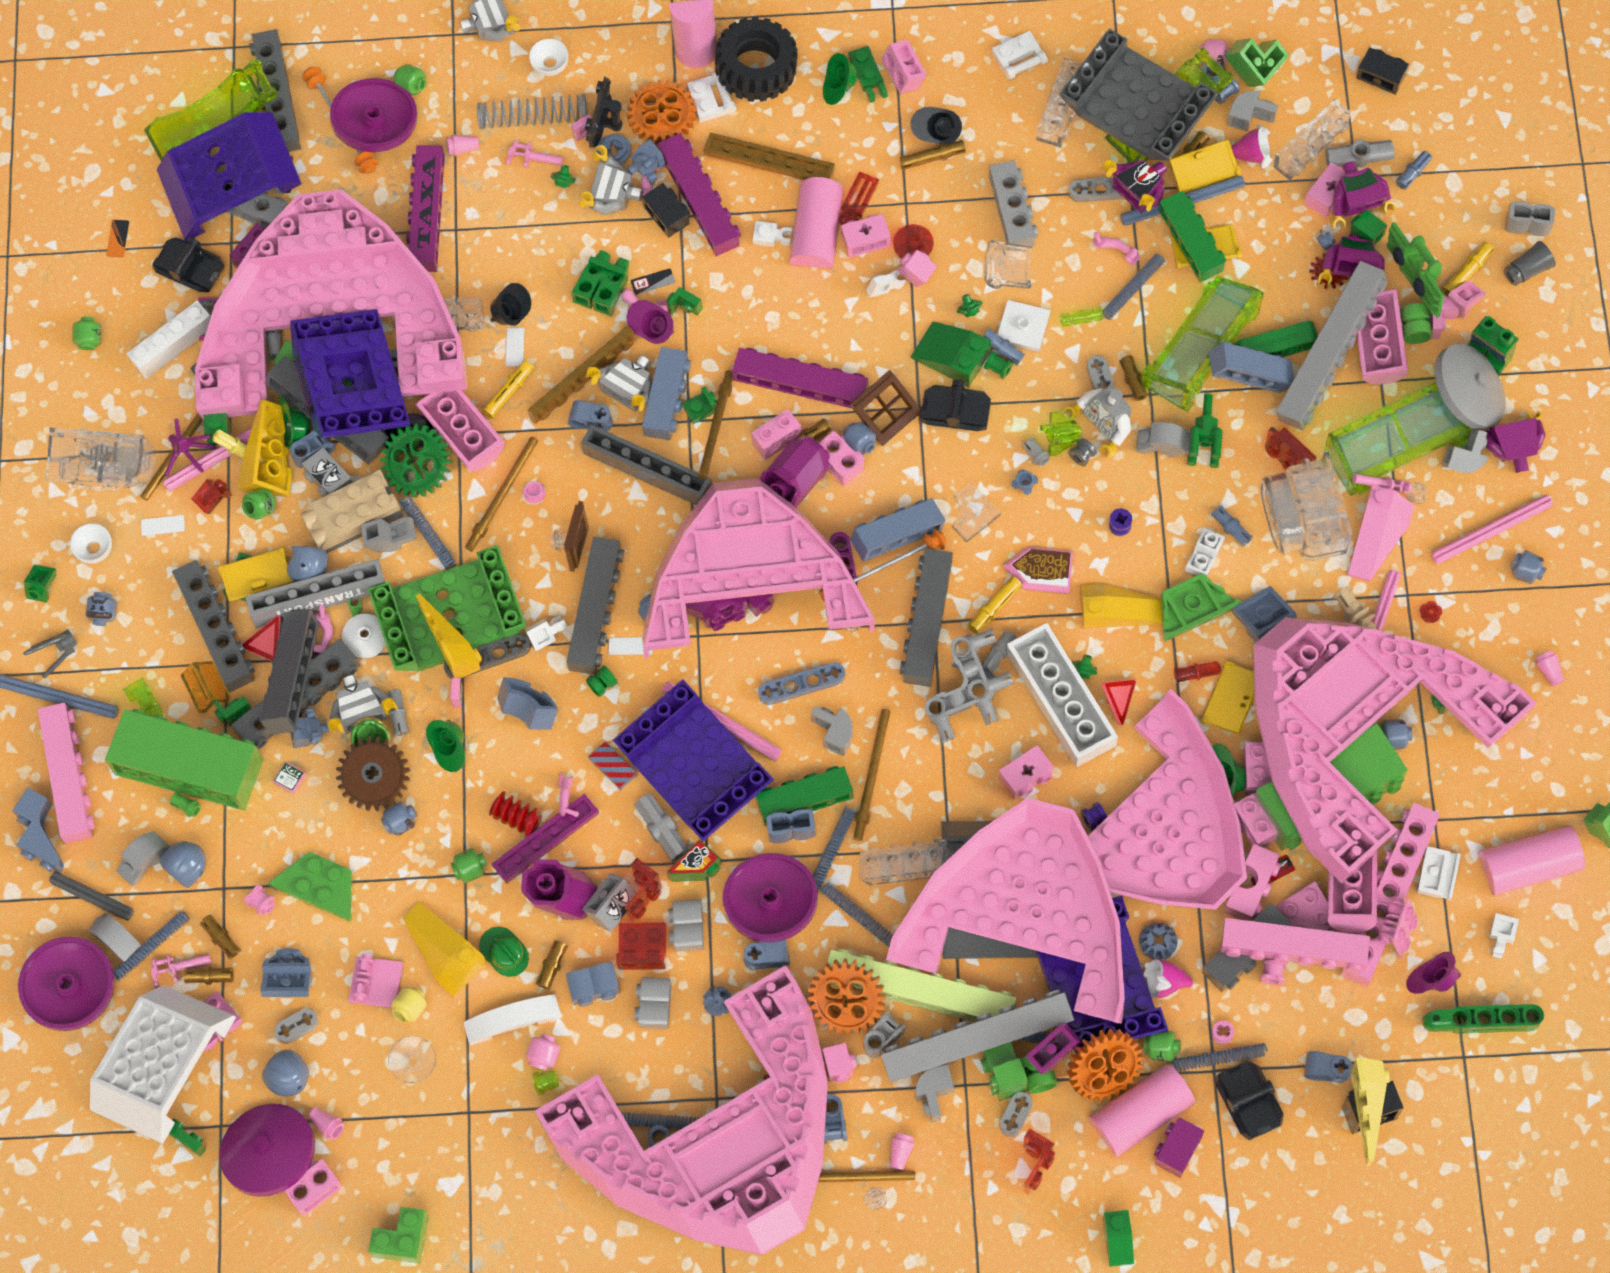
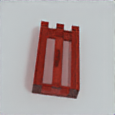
M859 171L841 207L842 211L846 212L847 210L850 214L854 215L855 213L858 217L862 218L879 184V179ZM863 178L865 181L851 206L849 204ZM870 181H871L872 184H871V186H870V188H869V190H868V192H867V194H866V196H865V198H864V200H863V202H862L860 208L858 209L857 207H858V205H859V203H860V201H861V199H862V197H863V195H864V193H865V191H866V189H867V187H868V185H869V183H870Z

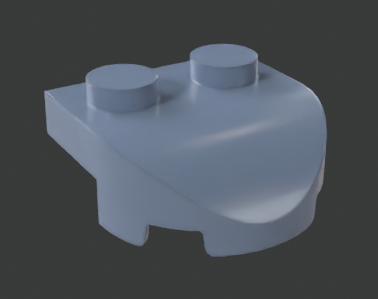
M293 948L280 949L276 951V955L264 960L260 990L262 997H309L312 972L309 959L303 956L300 950Z

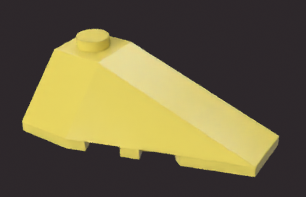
M1356 1058L1350 1071L1366 1166H1371L1375 1157L1386 1083H1389L1388 1068H1384L1383 1061Z

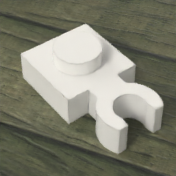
M756 221L753 244L775 247V241L784 246H789L791 244L790 239L783 236L792 235V228L783 227L778 229L777 223Z

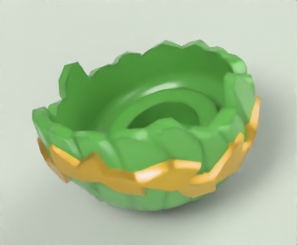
M367 717L354 724L350 740L357 747L359 746L358 740L360 739L363 743H367V737H370L373 742H375L377 737H380L383 744L386 739L389 740L390 735L388 728L381 720Z

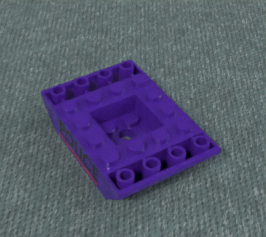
M377 309L290 320L294 361L313 429L321 438L410 426V420ZM349 380L353 383V386L346 387L342 384V381Z

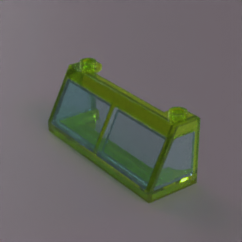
M1216 276L1213 282L1209 281L1203 289L1202 293L1204 294L1152 366L1148 364L1143 371L1144 387L1184 411L1189 412L1194 405L1192 398L1194 399L1197 394L1199 395L1202 385L1211 374L1209 351L1221 342L1233 344L1246 324H1250L1252 320L1256 319L1260 313L1264 292L1219 276Z
M1434 382L1328 433L1323 453L1349 495L1352 496L1356 493L1361 495L1368 491L1370 487L1369 485L1353 483L1352 478L1354 474L1379 478L1447 444L1460 447L1468 442L1471 427L1463 424L1453 415L1442 399L1437 383Z

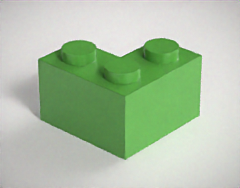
M1252 38L1237 40L1224 56L1248 87L1265 85L1289 57V54L1277 39L1261 42L1258 46Z
M1011 1042L983 1051V1059L980 1062L984 1073L989 1072L990 1082L988 1084L993 1096L997 1095L999 1101L1013 1097L1018 1092H1027L1028 1079L1020 1058H1016Z
M401 1207L397 1231L372 1228L368 1250L372 1258L421 1264L429 1218L427 1212L423 1209Z

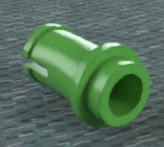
M175 792L170 799V805L182 810L188 817H196L201 810V805L197 800L192 801L179 792Z

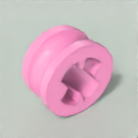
M1225 1020L1217 1022L1212 1030V1037L1219 1044L1229 1043L1234 1035V1027ZM1218 1028L1222 1030L1227 1028L1229 1030L1227 1035L1229 1036H1218Z

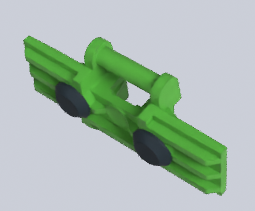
M1395 222L1391 223L1387 248L1393 255L1394 261L1399 265L1401 272L1414 288L1416 295L1420 296L1431 314L1440 317L1444 294L1435 282L1438 279V275L1441 274L1442 265L1440 261L1435 260L1425 245L1423 236H1416L1410 243ZM1426 261L1428 267L1427 269L1423 270L1421 267L1424 266V262Z

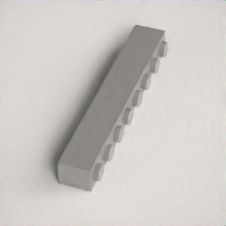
M1362 261L1359 262L1276 411L1279 421L1302 431L1306 425L1311 423L1314 416L1313 411L1316 406L1321 405L1327 386L1330 387L1332 385L1337 368H1341L1344 364L1347 350L1354 346L1357 332L1364 328L1367 314L1369 311H1373L1377 303V296L1387 286L1384 270Z
M1058 989L1046 993V999L1037 1001L1036 997L1022 1001V1007L1014 1009L1013 1005L1001 1008L999 1009L1001 1013L999 1015L991 1017V1014L987 1013L976 1017L978 1022L968 1024L966 1020L954 1024V1030L945 1032L943 1028L931 1032V1038L923 1040L922 1036L908 1040L909 1045L900 1048L899 1043L885 1048L887 1053L881 1054L889 1080L893 1082L1059 1026L1062 1023L1074 1021L1075 1019L1066 993L1060 994Z

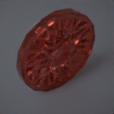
M916 224L900 228L893 239L894 251L901 259L907 252L912 253L916 250L922 251L929 256L934 246L933 236L930 231Z

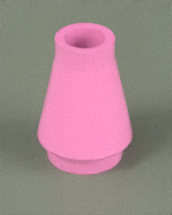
M451 135V137L446 138L449 155L454 154V156L479 149L477 136Z
M1553 650L1536 657L1538 662L1536 665L1552 686L1565 681L1558 655H1555Z
M318 1107L312 1109L308 1115V1119L314 1123L326 1139L335 1140L344 1130V1124L340 1118L324 1112Z
M895 1133V1137L891 1140V1162L889 1167L904 1170V1166L915 1145L913 1143L914 1137Z

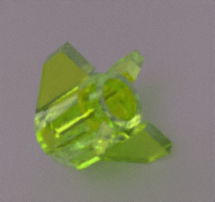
M1058 411L1050 412L1049 423L1051 425H1040V430L1046 433L1048 442L1054 443L1049 444V456L1061 454L1073 443L1077 442L1081 436L1080 425L1075 420Z

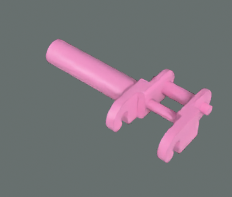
M515 140L512 143L513 147L509 148L508 159L506 160V164L510 165L515 154L525 156L524 168H528L530 160L562 165L563 157L530 152V149L532 150L531 142H528L526 145ZM517 148L526 149L525 153L516 150Z
M1354 474L1352 478L1353 483L1369 486L1376 485L1403 493L1410 492L1412 488L1411 482L1398 479L1394 481L1386 477L1377 478Z
M167 954V958L157 961L155 958H152L151 966H154V968L151 969L155 981L154 985L156 988L159 987V973L167 971L173 973L175 983L179 982L178 971L211 963L210 954L176 963L171 962L174 959L173 957L170 958L169 954ZM168 963V968L158 970L157 965Z

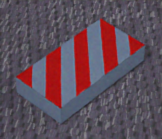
M606 742L588 756L589 760L619 790H622L637 776V773Z

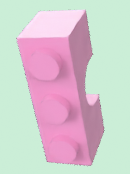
M1253 844L1245 866L1246 873L1253 876L1256 885L1249 889L1238 887L1230 895L1224 913L1246 921H1252L1253 917L1256 918L1260 914L1263 905L1259 904L1262 896L1267 898L1272 884H1269L1271 876H1277L1281 864L1278 863L1279 854Z

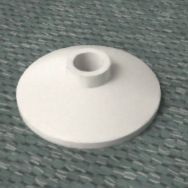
M356 615L343 628V643L358 658H372L381 653L386 646L377 616ZM366 630L369 632V635L361 637L360 633Z

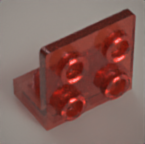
M1274 427L1268 430L1264 448H1266V452L1270 457L1276 458L1282 463V467L1286 472L1292 473L1297 478L1316 461L1317 457L1285 427L1279 432Z
M638 858L631 863L632 875L635 878L634 882L640 889L625 906L627 918L631 923L635 919L639 920L647 910L645 907L651 901H656L662 893L659 874Z
M620 923L619 953H616L618 970L666 969V923Z
M1030 1128L1024 1136L1023 1147L1026 1148L1025 1152L1035 1159L1040 1157L1025 1182L1024 1192L1026 1194H1029L1031 1189L1037 1190L1043 1179L1041 1178L1043 1175L1042 1171L1044 1169L1049 1170L1056 1154L1054 1152L1055 1143Z

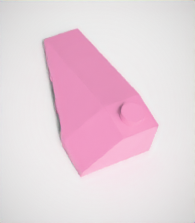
M1372 485L1347 576L1370 582L1390 551L1409 527L1414 505L1395 490Z

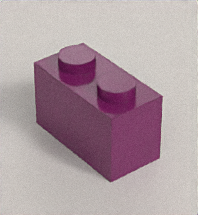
M1062 1023L1030 1051L1026 1057L1041 1075L1047 1074L1083 1041L1067 1023Z
M1178 1117L1175 1123L1171 1121L1165 1132V1135L1168 1136L1165 1143L1160 1142L1153 1154L1157 1157L1155 1165L1181 1178L1203 1137L1204 1130Z

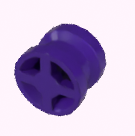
M1116 509L1110 515L1109 529L1116 536L1127 535L1132 527V515L1126 509Z
M1099 802L1093 803L1089 809L1084 808L1080 811L1086 826L1091 831L1095 830L1097 825L1107 818Z

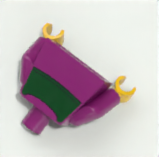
M1354 161L1347 162L1342 166L1345 175L1340 178L1335 186L1332 201L1333 215L1335 217L1330 220L1331 228L1336 229V222L1340 220L1341 228L1346 226V221L1342 218L1343 214L1345 217L1376 207H1379L1381 213L1387 214V205L1389 210H1395L1396 205L1390 201L1391 195L1385 179L1373 173L1370 168L1358 171Z
M1351 234L1348 237L1343 236L1339 244L1336 243L1327 250L1322 266L1324 271L1319 275L1317 285H1320L1321 279H1326L1328 281L1327 288L1330 286L1332 281L1330 271H1333V274L1351 277L1360 261L1385 272V259L1375 249L1372 241L1360 239L1357 234Z

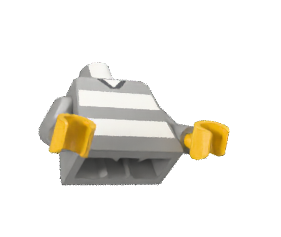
M474 0L468 7L471 18L460 21L464 34L476 30L479 39L482 41L501 42L507 36L513 35V31L517 32L520 30V25L516 23L519 19L513 15H508L503 0Z
M597 146L596 150L601 155L594 152L592 158L596 161L602 160V163L598 165L591 191H585L580 195L584 199L579 202V206L586 208L589 205L590 209L602 215H608L624 211L629 199L641 201L643 189L633 187L632 175L612 156L607 155L605 146Z
M640 356L635 363L624 358L620 362H615L603 368L589 367L585 378L592 377V384H596L600 380L601 392L634 412L638 408L639 411H643L644 406L648 403L652 387L650 373L646 371L651 362L644 356Z
M347 676L342 680L345 689L337 692V700L333 702L327 726L330 734L335 729H339L340 733L344 729L345 733L349 734L357 721L367 717L384 721L387 719L386 715H389L388 711L392 708L398 710V707L393 698H390L376 686L370 687L368 682L358 684L356 676Z

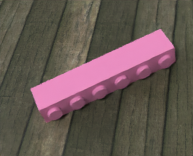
M65 702L39 708L38 714L60 837L65 844L92 838V829H95V822L93 816L89 815L88 808L91 807L89 794H85L84 786H87V779L85 773H81L80 765H83L84 762L81 752L77 751L76 744H79L80 740L77 730L73 729V723L76 722L74 711L69 709Z
M1225 918L1220 952L1226 953L1230 957L1247 955L1254 960L1270 958L1274 959L1277 963L1294 961L1298 962L1301 966L1317 964L1322 965L1325 969L1341 967L1346 968L1349 972L1357 973L1361 972V970L1365 971L1368 964L1370 936Z

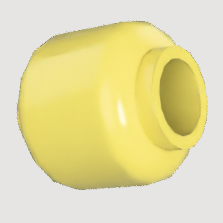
M416 987L403 988L392 1000L393 1016L402 1023L415 1022L427 1006L424 993Z

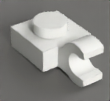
M897 270L887 275L879 274L871 279L866 292L869 297L887 294L890 289L902 288L906 280L896 279L900 275Z
M559 615L553 618L549 624L543 619L525 629V632L535 651H538L556 641L554 634L566 629L567 625Z
M1498 913L1495 914L1489 938L1496 940L1492 957L1501 959L1502 955H1504L1506 943H1514L1519 919Z

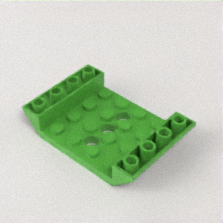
M498 545L476 552L477 560L394 588L391 587L390 582L368 588L395 671H423L443 664L446 661L418 605L416 595L419 593L442 616L449 610L456 613L454 618L447 621L456 630L462 632V636L470 643L472 649L516 635L526 627ZM440 591H447L449 593L448 597L444 600H440L436 596Z

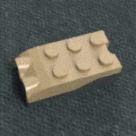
M381 470L316 500L300 513L317 548L324 549L327 553L362 537V524L379 518L391 523L403 517L399 504L393 493H391Z

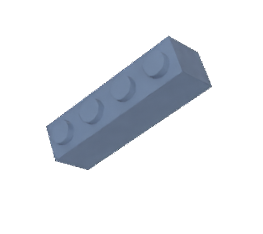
M1221 342L1209 351L1212 376L1277 393L1289 388L1294 380L1291 360L1282 358L1279 355H1270L1264 351H1255L1245 346L1233 345L1230 342Z
M660 348L642 426L643 434L646 437L670 440L671 434L676 432L678 421L675 420L676 413H680L682 407L680 395L685 393L687 380H684L685 373H689L691 368V360H688L687 351Z
M933 498L927 501L920 500L909 508L905 509L903 507L891 515H881L873 522L857 525L850 540L864 562L923 539L925 533L929 536L933 535V529H936L938 532L941 531L946 520Z

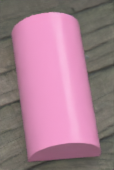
M713 0L669 3L675 53L678 60L690 68H702L709 65L715 59L717 44Z
M822 177L807 178L801 182L789 265L833 269L843 198V187L838 182Z
M1397 289L1379 293L1376 298L1375 308L1373 311H1369L1366 316L1364 328L1357 332L1362 377L1367 383H1394L1403 379L1408 374Z
M462 390L431 393L416 403L418 409L437 432L444 436L445 442L449 444L450 448L469 471H479L487 467L503 451L505 443Z
M1570 825L1477 852L1493 896L1577 873L1585 868L1584 853L1580 840Z
M1377 851L1342 884L1329 871L1328 923L1334 929L1346 933H1360L1368 931L1376 925Z
M1166 1063L1088 1117V1120L1117 1158L1194 1105L1195 1099L1180 1074L1170 1064Z

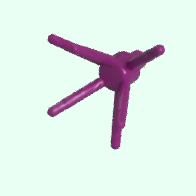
M177 418L174 419L176 435L171 434L168 438L171 446L174 448V452L167 466L165 476H169L176 457L180 456V453H184L199 472L203 473L204 469L190 454L188 449L190 447L215 449L216 445L192 442L209 439V435L185 438L181 435L179 420Z

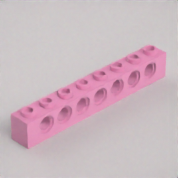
M1413 803L1411 810L1406 808L1401 819L1405 823L1402 830L1397 829L1392 841L1396 843L1393 851L1388 850L1384 859V863L1388 865L1385 872L1380 870L1377 876V884H1379L1377 888V910L1383 911L1385 915L1388 914L1391 901H1394L1396 897L1405 899L1440 816V813ZM1409 828H1417L1420 834L1413 835ZM1407 848L1411 851L1412 855H1403L1400 849ZM1392 869H1400L1403 875L1395 876L1392 873ZM1389 889L1393 891L1395 896L1387 897L1384 895L1383 890ZM1377 917L1376 925L1368 930L1373 931L1377 938L1370 939L1368 964L1365 971L1361 970V972L1355 973L1349 972L1344 968L1341 976L1368 987L1386 945L1380 942L1379 934L1384 925V920L1389 919ZM1360 932L1359 934L1353 933L1356 935L1366 936L1365 932Z

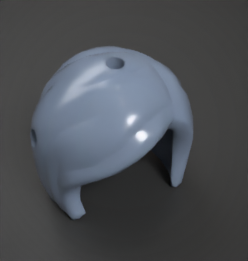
M292 546L293 556L287 566V574L292 581L298 582L326 574L328 568L326 550L310 546Z
M180 841L167 848L160 859V864L180 884L189 888L202 876L206 867V856L199 845L188 841Z
M284 1050L275 1054L268 1061L262 1072V1079L267 1088L276 1095L286 1097L301 1093L306 1087L307 1079L309 1078L307 1064L293 1050Z

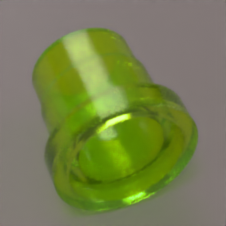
M555 1070L532 1073L534 1087L538 1096L559 1087Z

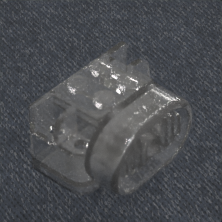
M49 428L46 481L69 483L75 489H85L87 485L89 490L103 491L104 487V491L118 492V488H139L150 481L155 472L156 453L153 445L144 435Z
M1328 450L1323 452L1321 460L1310 462L1308 458L1302 460V464L1290 466L1285 472L1262 478L1261 497L1273 543L1280 554L1299 552L1300 556L1307 561L1346 554L1352 536V529Z

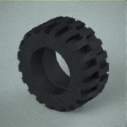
M752 17L750 20L744 18L740 19L739 23L733 22L730 24L729 29L723 30L716 44L715 73L716 76L719 75L718 81L721 86H726L725 90L730 94L735 93L737 98H747L751 102H754V100H760V102L767 101V98L774 99L778 97L779 92L783 94L787 91L788 86L793 83L794 76L796 75L798 57L796 42L793 37H790L791 33L786 28L782 29V25L778 22L772 23L771 19L764 18V20L758 19V17ZM748 51H761L770 55L775 62L764 68H751L741 63L738 57Z

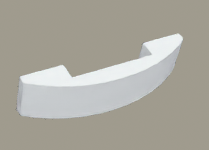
M554 994L498 1007L463 1023L469 1045L471 1046L493 1039L492 1036L537 1022L538 1024H543L562 1017Z

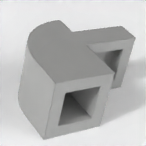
M1258 91L1244 92L1234 100L1229 112L1227 126L1248 132L1253 117L1274 123L1278 105L1273 104L1271 101L1259 100L1260 92Z
M1154 422L1151 423V428L1138 430L1136 451L1140 454L1160 450L1168 457L1189 454L1191 433L1176 424Z
M1472 428L1465 449L1448 444L1441 466L1462 473H1471L1479 470L1488 459L1487 456L1480 454L1487 444V432Z
M406 517L392 523L379 518L361 525L363 545L372 551L401 550V545L416 540L414 520L411 517Z
M815 706L811 713V722L828 729L823 739L824 748L845 757L853 740V725L850 716L841 708L835 716L831 710L824 707L820 709Z
M155 831L143 834L130 843L123 851L121 856L124 859L116 871L131 886L137 885L148 867L160 863L163 853L170 845Z
M106 913L98 917L88 929L124 962L141 945L120 923Z
M948 1064L927 1070L920 1076L916 1085V1102L926 1100V1102H922L925 1116H930L932 1123L941 1121L937 1097L954 1093V1085Z

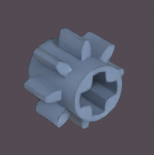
M720 986L714 987L713 990L708 989L703 996L705 999L703 1002L705 1010L713 1016H721L722 1013L727 1014L729 1011L724 1001L731 997L730 992Z

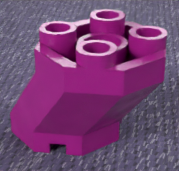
M809 436L795 438L789 442L768 469L762 472L760 480L797 508L814 486L824 478L830 465L828 461L830 458L829 452Z
M745 597L685 604L687 614L703 620L706 628H712L713 631L721 630L729 622L742 620L746 616L745 611L748 609Z
M538 859L533 863V866L523 871L521 892L535 908L558 915L562 920H582L588 917L582 908L598 888L584 872L560 864L558 860Z

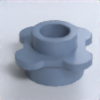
M1320 230L1321 234L1316 239L1327 252L1336 240L1329 232L1324 233L1323 230Z
M1020 470L1016 480H1013L1011 485L1014 489H1019L1025 495H1029L1032 493V487L1038 483V478L1029 471Z

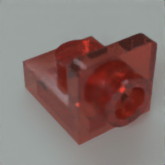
M206 479L191 500L205 514H211L223 497L230 498L232 494L227 490L228 486L222 480Z

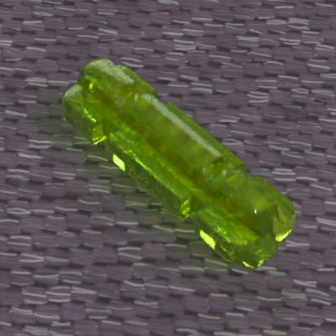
M1098 307L1092 308L1093 311L1086 309L1074 311L1072 314H1060L1061 326H1071L1070 323H1073V325L1088 323L1093 319L1094 321L1103 320V310Z

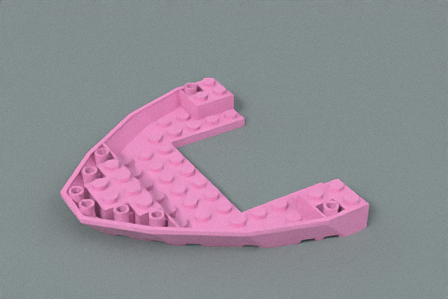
M341 189L298 194L255 240L214 305L195 367L196 410L203 420L206 414L226 413L228 417L256 414L260 400L268 401V386L265 384L267 376L265 331L290 328V320L374 309L378 310L379 317L395 316L398 376L403 397L467 389V373L461 338L434 278L384 221Z
M1285 617L1253 645L1255 710L1272 783L1307 849L1341 884L1372 857L1378 848L1395 834L1397 829L1330 763L1420 682L1487 748L1504 737L1537 704L1519 686L1509 683L1500 678L1499 675L1485 670L1477 663L1454 651L1353 623Z
M786 965L724 1001L727 1010L770 1078L643 1151L597 1074L535 1110L540 1123L561 1159L618 1207L695 1241L763 1255L804 1231L823 1166L828 1080L813 1013Z

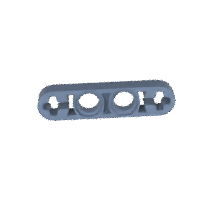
M834 662L765 682L759 687V699L765 705H773L840 685L845 679V669L840 663ZM832 670H836L839 673L838 678H834L831 675ZM825 672L827 682H823V675L821 673ZM811 675L819 678V683L815 686H811L806 682L807 678ZM794 682L798 687L794 692H787L784 689L785 684ZM777 686H781V693L783 695H779ZM769 689L770 692H773L771 698L764 695L765 690Z

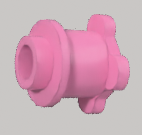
M260 884L256 885L253 891L244 899L247 906L255 908L260 916L269 914L275 907V897L266 894Z
M1270 958L1264 960L1262 963L1264 965V973L1261 974L1260 982L1283 986L1285 981L1283 970L1287 965L1285 963H1277L1274 959Z

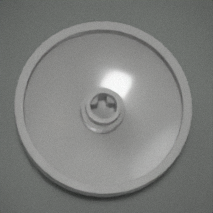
M1453 344L1444 349L1436 360L1435 377L1441 397L1449 410L1463 424L1473 429L1485 430L1500 422L1505 412V393L1501 380L1492 364L1482 353L1466 344Z

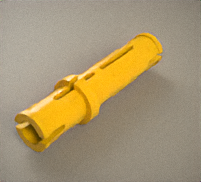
M1483 242L1474 254H1470L1467 257L1466 263L1442 288L1443 293L1448 296L1452 290L1468 281L1477 270L1484 266L1483 263L1495 251L1494 247L1488 242Z
M523 360L514 373H510L507 376L508 380L496 392L488 404L483 407L482 411L493 419L513 393L524 385V380L535 369L529 361Z
M1011 576L991 600L979 608L977 615L967 624L968 628L973 633L979 634L989 621H993L996 618L998 611L1022 587V583L1016 577Z

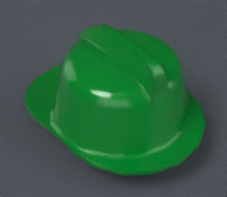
M842 53L834 54L827 65L823 85V98L830 105L840 102L845 92L853 87L857 81L855 64L849 62L848 58Z
M280 396L279 405L282 406L286 431L284 433L285 446L289 450L294 442L310 433L309 418L299 410L289 408L284 396Z
M433 720L426 728V737L435 758L444 770L457 772L465 763V752L462 746L464 742L463 730L459 725L451 722V720Z
M1223 744L1213 745L1212 748L1224 767L1232 796L1235 792L1243 791L1246 781L1244 767L1233 759L1231 752Z
M493 927L482 935L479 943L480 952L499 974L506 977H514L523 973L528 966L529 953L513 932L504 927Z

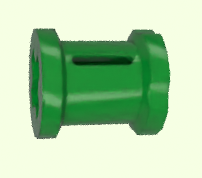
M993 351L986 360L984 369L992 370L1004 380L1010 373L1013 362L1005 361Z

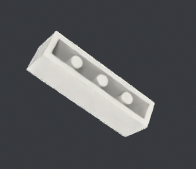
M197 300L126 354L141 375L147 379L198 341L199 337L207 331L211 316Z

